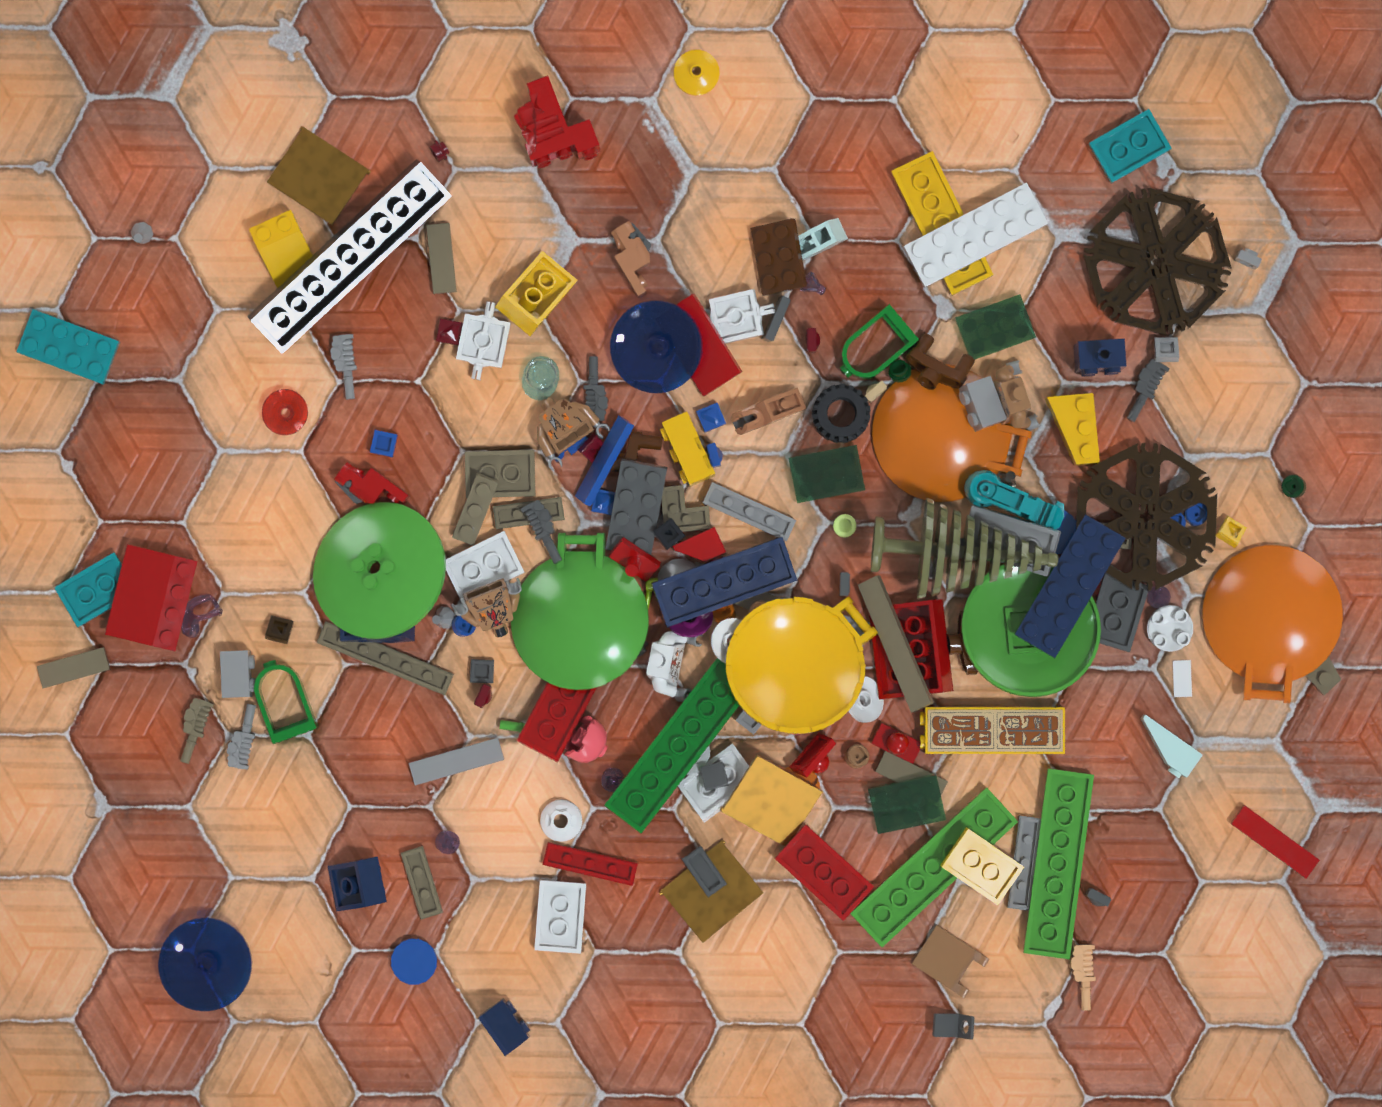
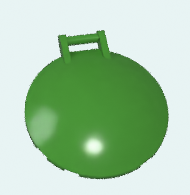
M558 533L557 550L562 561L556 564L553 563L552 559L545 561L533 570L521 585L522 591L520 592L518 608L513 613V620L511 621L515 647L524 663L532 672L544 681L560 688L588 690L606 685L608 682L623 675L634 664L633 662L640 651H642L647 638L649 612L645 595L636 579L625 573V567L605 556V533H597V535H566V533ZM567 544H596V552L566 551Z

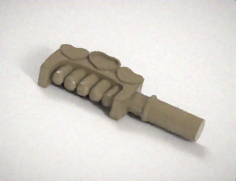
M194 698L190 708L185 711L183 731L188 733L189 736L186 740L181 762L189 764L194 747L197 744V738L204 737L202 733L204 732L203 728L206 726V717L209 716L208 712L211 711L214 704Z

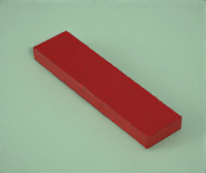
M1245 805L1242 806L1230 823L1305 879H1307L1320 861Z
M548 842L542 865L633 886L638 863Z

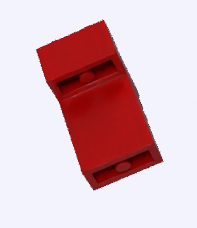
M547 75L526 83L530 101L517 109L514 119L522 130V136L526 141L525 148L532 166H538V169L551 165V160L557 158L560 161L573 156L572 153L575 151L579 160L584 158L585 161L596 158L598 156L597 153L601 151L590 119L568 127L549 76Z

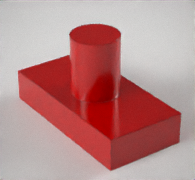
M624 537L609 554L611 559L625 567V573L628 576H638L645 582L656 572L661 563Z

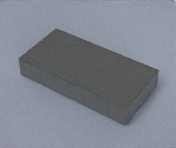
M785 296L778 298L774 308L775 313H772L764 335L761 338L762 340L767 342L774 341L791 301Z
M701 846L682 858L708 897L727 885Z

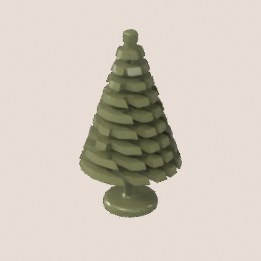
M926 498L921 541L886 538L884 536V518L875 517L871 572H878L880 570L882 554L885 552L920 555L917 600L926 596L931 556H934L932 596L940 594L945 557H947V593L954 591L958 558H961V589L969 587L972 559L976 560L975 586L981 585L984 581L986 561H990L989 582L997 581L1000 561L1004 562V579L1012 577L1014 562L1018 563V575L1026 573L1028 564H1033V572L1040 570L1041 565H1047V567H1056L1058 565L1059 558L1056 553H1042V547L1037 545L1034 547V553L1029 552V542L1021 540L1019 551H1015V536L1009 533L1005 550H1001L1002 531L996 527L993 530L991 548H987L988 524L983 521L980 522L977 547H974L975 519L967 515L965 522L963 546L960 545L961 512L955 509L952 513L949 544H946L948 508L941 503L937 516L935 543L932 542L934 501L930 498Z

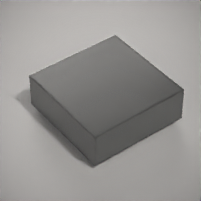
M840 572L839 596H848L850 593L849 572Z
M471 659L470 683H494V660Z
M723 762L700 767L706 791L729 786Z

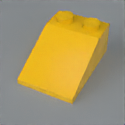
M292 210L249 228L259 253L277 288L313 256Z
M542 251L505 292L495 308L531 337L578 280Z

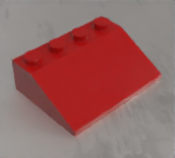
M127 544L105 635L175 652L198 561Z
M943 599L894 604V610L929 693L954 691ZM869 614L870 626L875 627L872 618ZM877 634L872 638L879 700L904 697L880 637Z

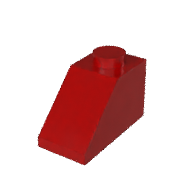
M715 527L673 546L675 552L702 562L720 559L726 553Z

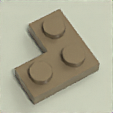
M683 485L664 487L662 495L664 523L672 518L682 532L711 529L709 506L685 508Z

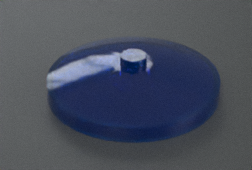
M652 300L631 307L619 318L611 335L610 353L617 372L632 387L648 393H664L682 386L694 375L702 358L703 342L697 323L687 311L671 302Z
M203 917L187 921L169 934L159 954L158 969L165 990L177 1003L195 1011H214L231 1004L243 993L252 974L253 961L250 947L238 929L223 920Z

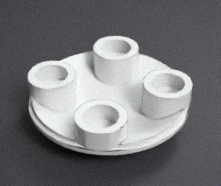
M1173 605L1163 606L1154 611L1148 620V637L1153 645L1160 650L1168 652L1177 651L1189 644L1193 634V622L1189 614L1182 608Z

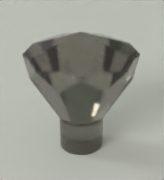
M1013 471L998 474L1002 483L1015 488L1016 481Z

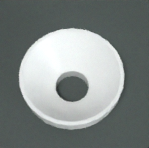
M563 799L555 800L543 809L540 825L547 837L554 841L564 842L571 840L579 833L582 827V815L574 803ZM563 814L567 817L568 823L564 828L555 826L554 818L556 815Z

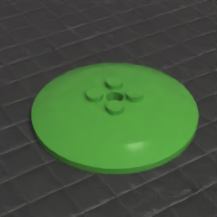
M379 502L368 504L349 512L328 531L322 540L315 558L313 584L321 609L337 627L361 638H389L411 629L429 613L441 593L446 572V557L443 544L431 523L421 514L407 506L397 503ZM379 562V571L372 574L370 571L372 564Z
M1004 564L999 567L997 581L989 582V573L986 574L983 583L975 586L971 591L964 606L961 623L963 644L976 670L995 687L1010 694L1025 697H1041L1055 694L1079 680L1093 662L1100 643L1101 623L1093 597L1091 596L1054 659L1015 636L1017 629L1049 576L1046 577L1030 571L1018 575V567L1013 566L1012 577L1004 579Z

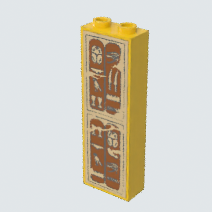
M924 707V712H920V726H924V735H920V749H924V754H1065V707Z

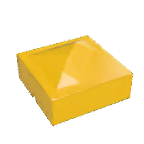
M1227 515L1216 537L1235 548L1247 527Z

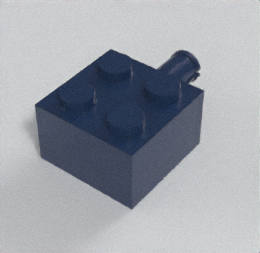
M1125 338L1078 341L1073 346L1075 373H1081V377L1095 376L1098 372L1103 371L1104 375H1117L1126 367Z

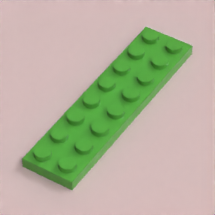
M1047 768L1023 953L1070 959L1094 775Z
M986 787L850 914L883 947L957 879L956 876L940 865L966 827L994 845L1018 821Z

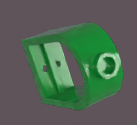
M889 304L848 338L841 354L843 365L839 369L847 378L853 376L858 379H871L879 375L919 341V338ZM883 318L903 341L905 346L876 370L869 373L856 371L848 362V347L877 321Z
M276 660L264 663V669L255 680L254 692L272 743L276 744L318 729V724L299 674L288 666L278 665ZM274 670H283L293 677L308 718L275 730L261 687L267 674Z

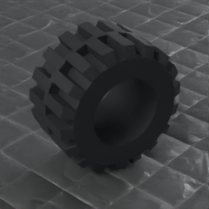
M834 384L827 389L825 388L816 398L812 410L813 424L817 432L824 436L826 440H831L834 443H848L857 439L865 431L870 421L871 410L868 399L864 397L863 392L855 389L852 385L848 386L845 384ZM837 400H845L854 408V420L846 427H837L828 419V408Z

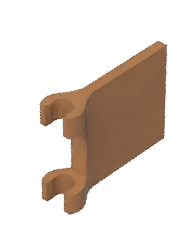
M936 925L912 964L965 998L970 990L958 983L973 960L985 967L990 959Z

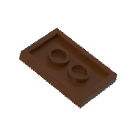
M790 218L750 228L762 296L807 287L796 220Z

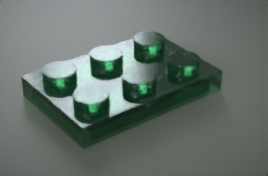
M1021 294L955 317L967 354L972 356L974 360L1036 338Z
M857 445L788 458L797 504L865 491Z
M937 774L868 788L878 834L946 820Z

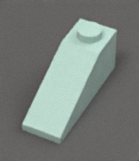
M839 218L827 220L798 236L802 259L804 261L848 239Z
M1142 715L1141 721L1164 763L1170 767L1168 772L1177 778L1181 776L1187 778L1203 755L1147 715Z

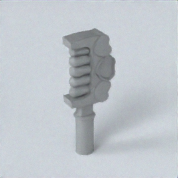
M353 334L333 336V348L330 350L331 358L334 361L336 371L343 372L346 400L355 399L352 371L357 370L355 361H353L355 357L352 350V339H354Z
M247 704L242 731H235L234 736L231 738L232 742L228 744L227 753L229 756L227 759L229 767L249 769L247 764L250 757L248 754L251 752V743L255 739V735L251 734V728L253 727L252 723L256 705Z

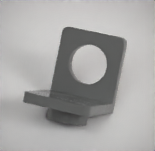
M935 1013L933 1015L932 1035L933 1037H958L973 1040L975 1018L974 1016L964 1014ZM965 1021L968 1022V1032H967V1033H965V1031H964V1022H965Z

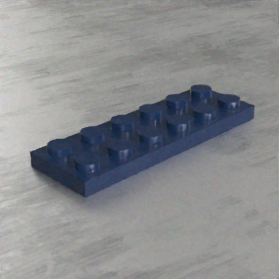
M1085 514L1060 556L1058 565L1053 568L1017 629L1015 636L1055 659L1123 544L1125 537Z
M779 537L652 582L651 585L665 625L670 627L798 580L784 539Z

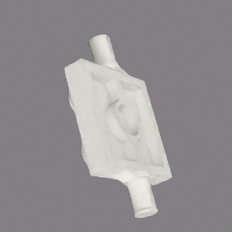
M754 289L709 299L711 308L710 319L725 344L764 335L762 316L775 313V309H772L775 308L773 303L760 307Z
M486 301L484 315L465 314L456 359L467 361L474 365L471 379L476 377V380H481L483 367L492 366L502 369L511 323L500 321L493 317L496 305L493 302Z

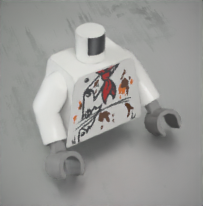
M668 631L662 635L659 641L653 642L646 675L652 680L653 689L656 692L675 697L678 702H684L686 699L685 693H691V689H677V682L685 643L700 647L702 644L696 642L698 636L682 637L673 631Z

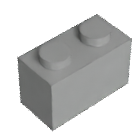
M991 376L968 383L959 388L960 401L966 407L968 422L975 432L999 424L1007 419Z
M250 650L220 651L222 698L252 697L255 678H252L251 669H255V656L251 655Z

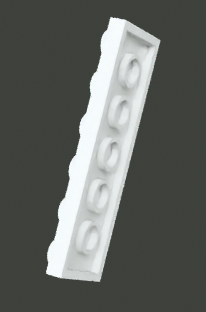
M1025 183L906 244L903 248L925 288L1046 226L1048 222L1028 184Z

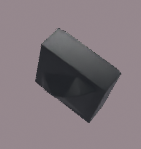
M672 518L652 532L665 550H668L685 537Z

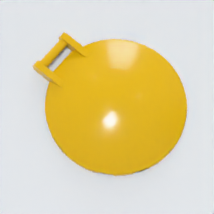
M803 597L775 599L760 605L739 623L728 645L726 675L735 700L752 719L778 732L806 734L831 726L852 708L861 692L865 678L866 664L862 646L876 636L878 631L875 627H871L853 605L854 601L850 597L845 598L833 608L815 602L813 599ZM846 610L864 634L860 636L841 612Z

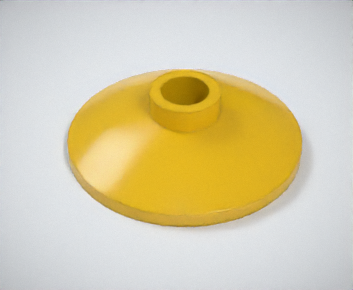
M690 50L682 54L675 63V82L683 92L689 95H704L710 92L719 80L720 71L718 63L706 51ZM695 67L700 68L701 73L699 75L692 73Z

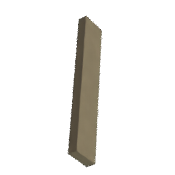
M877 575L858 584L911 713L933 704L932 697L881 576Z
M326 621L317 640L318 644L442 695H446L454 674L380 643L341 642L340 628Z

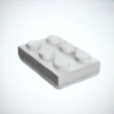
M505 531L446 559V571L460 599H464L463 594L502 578L506 582L525 573Z
M733 743L706 764L707 766L723 762L729 786L706 791L701 771L687 776L678 785L704 823L720 812V807L725 805L749 767Z
M540 880L535 950L581 954L586 883Z

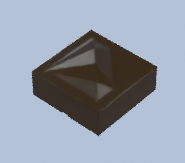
M271 615L265 639L288 644L294 621Z

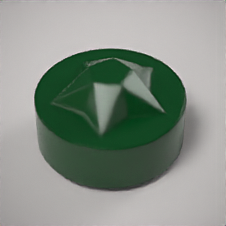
M1289 475L1282 482V491L1290 498H1299L1306 491V482L1298 475Z

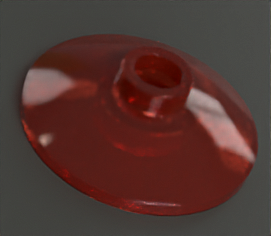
M281 389L271 393L264 401L262 418L265 425L272 432L279 435H292L301 430L308 418V407L300 394L293 390ZM284 409L290 410V415L288 417L282 416V411Z

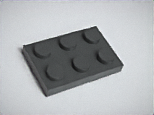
M1104 574L1096 599L1101 623L1099 644L1126 652L1131 651L1148 594L1147 585L1140 583L1139 590L1135 591L1134 584L1136 581H1132V590H1130L1112 577Z

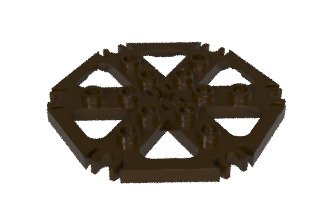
M1144 188L1141 190V199H1136L1134 193L1130 192V203L1126 194L1089 232L1098 237L1087 236L1086 240L1092 241L1094 247L1092 249L1084 248L1083 251L1087 254H1093V256L1083 254L1097 307L1105 300L1106 303L1101 306L1100 310L1103 311L1106 307L1113 309V314L1109 317L1110 320L1114 319L1117 314H1120L1118 320L1114 323L1165 336L1167 335L1165 326H1167L1169 335H1172V326L1174 324L1180 326L1181 332L1185 331L1184 320L1189 329L1226 291L1217 288V286L1221 288L1228 287V284L1223 283L1220 277L1221 275H1231L1229 270H1222V267L1232 269L1217 217L1213 222L1209 223L1208 221L1214 216V213L1212 212L1208 216H1203L1201 213L1202 209L1206 206L1205 204H1201L1196 210L1194 208L1200 202L1199 200L1148 188L1150 196L1148 198L1147 191ZM1158 202L1179 206L1185 210V217L1164 239L1154 208ZM1122 212H1128L1132 216L1139 244L1108 237L1106 235V228ZM1207 232L1212 237L1217 260L1214 263L1180 254L1201 233ZM1155 254L1158 259H1163V262L1160 264V272L1156 265L1151 264ZM1107 261L1134 268L1113 291L1106 292L1103 290L1097 271L1098 262ZM1175 279L1207 288V297L1192 312L1184 311ZM1150 285L1152 286L1160 314L1159 320L1156 322L1133 318L1128 313L1129 307Z
M1137 443L1090 467L1097 475L1089 470L1086 472V475L1090 476L1092 481L1091 483H1085L1081 480L1079 483L1087 491L1082 490L1079 486L1077 487L1076 529L1086 514L1087 501L1091 498L1098 500L1120 514L1121 517L1104 526L1125 537L1124 541L1133 537L1132 570L1129 573H1124L1110 564L1105 574L1132 590L1133 580L1136 581L1134 584L1135 591L1139 590L1141 582H1145L1148 586L1147 591L1150 592L1153 586L1152 581L1155 583L1154 591L1203 567L1195 559L1200 563H1206L1207 560L1201 556V552L1207 551L1212 553L1214 550L1207 546L1206 543L1214 548L1216 543L1217 494L1208 497L1216 489L1215 487L1209 490L1205 489L1204 483L1209 481L1210 477H1204L1200 481L1198 478L1207 474L1200 468L1162 444L1160 445V454L1157 453V443L1153 444L1152 452H1147L1145 450V443H1142L1139 453ZM1127 459H1133L1136 462L1135 495L1107 477V470ZM1163 461H1170L1189 474L1190 479L1188 483L1159 497L1160 465ZM1199 503L1204 504L1207 508L1206 532L1203 535H1196L1171 519V517ZM1147 505L1148 514L1153 519H1149L1145 529L1144 519L1140 518V515L1144 514ZM1157 539L1186 557L1185 565L1166 575L1159 574L1156 570Z

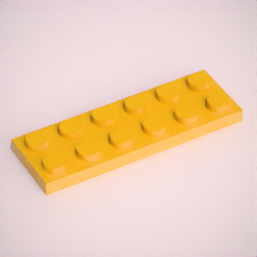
M933 151L891 171L922 236L964 215ZM983 257L943 278L951 296L992 277L993 273L986 258Z

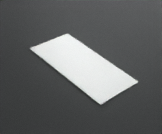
M1191 660L1173 661L1174 697H1192Z

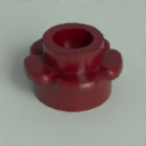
M435 140L434 144L429 146L433 156L438 162L443 159L447 160L446 155L449 154L446 145L443 141L438 143Z

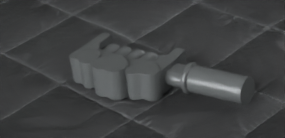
M590 356L589 385H584V390H586L585 399L587 400L585 405L591 408L600 419L599 421H604L607 413L605 410L608 409L609 400L605 397V387L598 385V357Z
M1151 359L1145 365V368L1140 370V373L1137 375L1139 381L1136 382V387L1134 388L1139 393V396L1127 416L1128 420L1135 423L1143 406L1146 404V400L1148 398L1154 399L1155 390L1158 388L1157 385L1160 384L1163 375L1170 368L1160 362H1155V359Z
M539 500L524 506L521 511L525 513V516H528L527 520L530 521V525L533 526L532 530L535 531V539L537 541L542 539L553 563H559L562 561V558L554 544V540L550 536L555 533L554 524L552 523L553 518L550 512L545 509V506Z

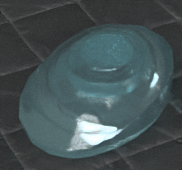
M539 356L533 358L528 362L523 372L522 387L525 393L535 400H544L553 394L559 382L557 364L548 357Z

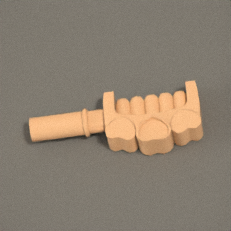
M1074 945L1071 952L1072 957L1069 960L1070 968L1073 970V979L1077 982L1081 981V1010H1091L1090 981H1096V977L1093 976L1094 973L1092 972L1094 968L1092 966L1093 955L1091 954H1093L1092 949H1095V945Z

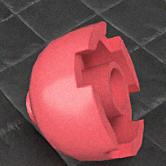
M586 715L580 719L582 724L577 731L573 732L565 748L567 752L564 754L570 759L581 763L594 761L597 757H602L607 750V733L603 725L591 716Z

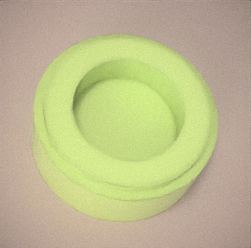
M848 514L839 515L833 523L834 532L844 538L851 536L856 530L855 519Z

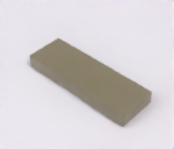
M450 223L426 225L433 294L457 292Z
M562 497L539 500L545 506V509L550 512L553 518L552 522L565 520ZM534 501L493 506L496 530L530 525V521L527 520L528 516H525L521 509Z
M105 647L37 666L42 688L111 670Z
M887 751L884 752L875 772L936 802L939 801L948 781Z
M421 846L401 852L420 919L443 913L424 847Z

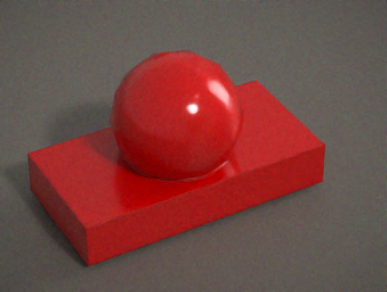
M883 723L880 724L871 743L912 764L920 751V741Z
M818 733L790 765L791 770L806 778L812 772L817 774L825 772L830 764L827 754L836 745L835 741Z

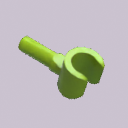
M650 578L645 583V598L648 608L652 591H654L651 583L658 581V578Z

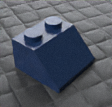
M378 856L328 866L336 912L387 902Z
M503 998L481 1013L478 1019L504 1056H506L530 1037L528 1032L531 1030L523 1019L519 1021L514 1013L517 1012V1009L510 1000L506 1002Z

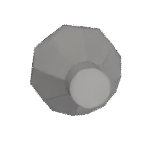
M145 222L134 224L131 230L132 238L140 244L150 242L154 235L151 226Z
M440 607L436 610L432 621L440 628H450L455 613L449 607Z

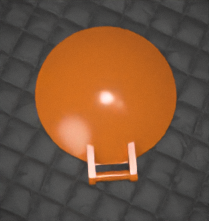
M946 364L951 368L956 367L955 365ZM914 369L909 379L904 382H894L881 398L872 425V441L875 454L886 476L907 494L922 500L930 498L934 502H952L966 498L964 490L965 481L975 471L988 470L994 474L1002 472L1021 477L1023 471L1021 466L1028 439H1031L1032 432L1010 426V422L1003 425L999 423L975 432L968 422L966 407L960 401L959 388L938 383L934 390H929L918 382L917 378L920 372ZM969 371L963 386L980 380L982 377L975 372ZM1012 435L1019 436L1011 467L1005 465Z
M1265 545L1250 548L1235 555L1217 571L1204 597L1202 620L1206 638L1215 655L1226 667L1245 678L1243 700L1250 701L1251 698L1280 700L1283 703L1290 704L1292 681L1302 678L1317 669L1336 646L1342 628L1343 609L1340 594L1334 580L1318 561L1294 548ZM1252 683L1284 685V691L1252 689Z

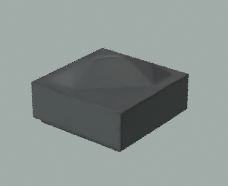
M1088 888L1085 893L1089 901L1095 906L1108 907L1111 902L1110 897L1092 888Z

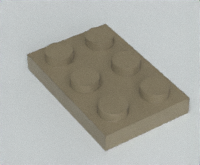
M535 450L465 452L466 498L477 473L499 481L493 498L536 496Z

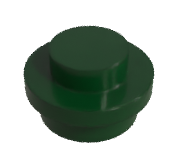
M897 360L890 365L888 373L892 381L904 382L909 379L912 370L908 363L903 360Z

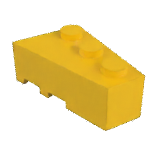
M1087 393L1045 398L1073 465L1098 464L1100 459L1094 394Z
M688 412L662 422L663 428L659 430L664 441H670L673 449L669 450L674 463L679 462L682 468L678 473L683 484L688 483L689 487H692L714 477L715 471L708 460Z

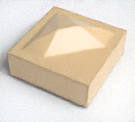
M881 381L871 384L867 388L864 397L868 399V403L871 404L887 389L886 384Z

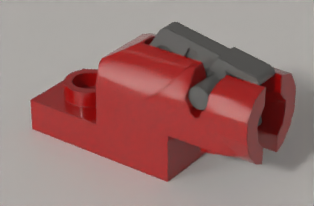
M347 462L334 478L335 483L355 504L360 502L367 504L377 503L385 491H388L386 496L397 504L399 501L405 504L410 497L372 468L365 475V471Z

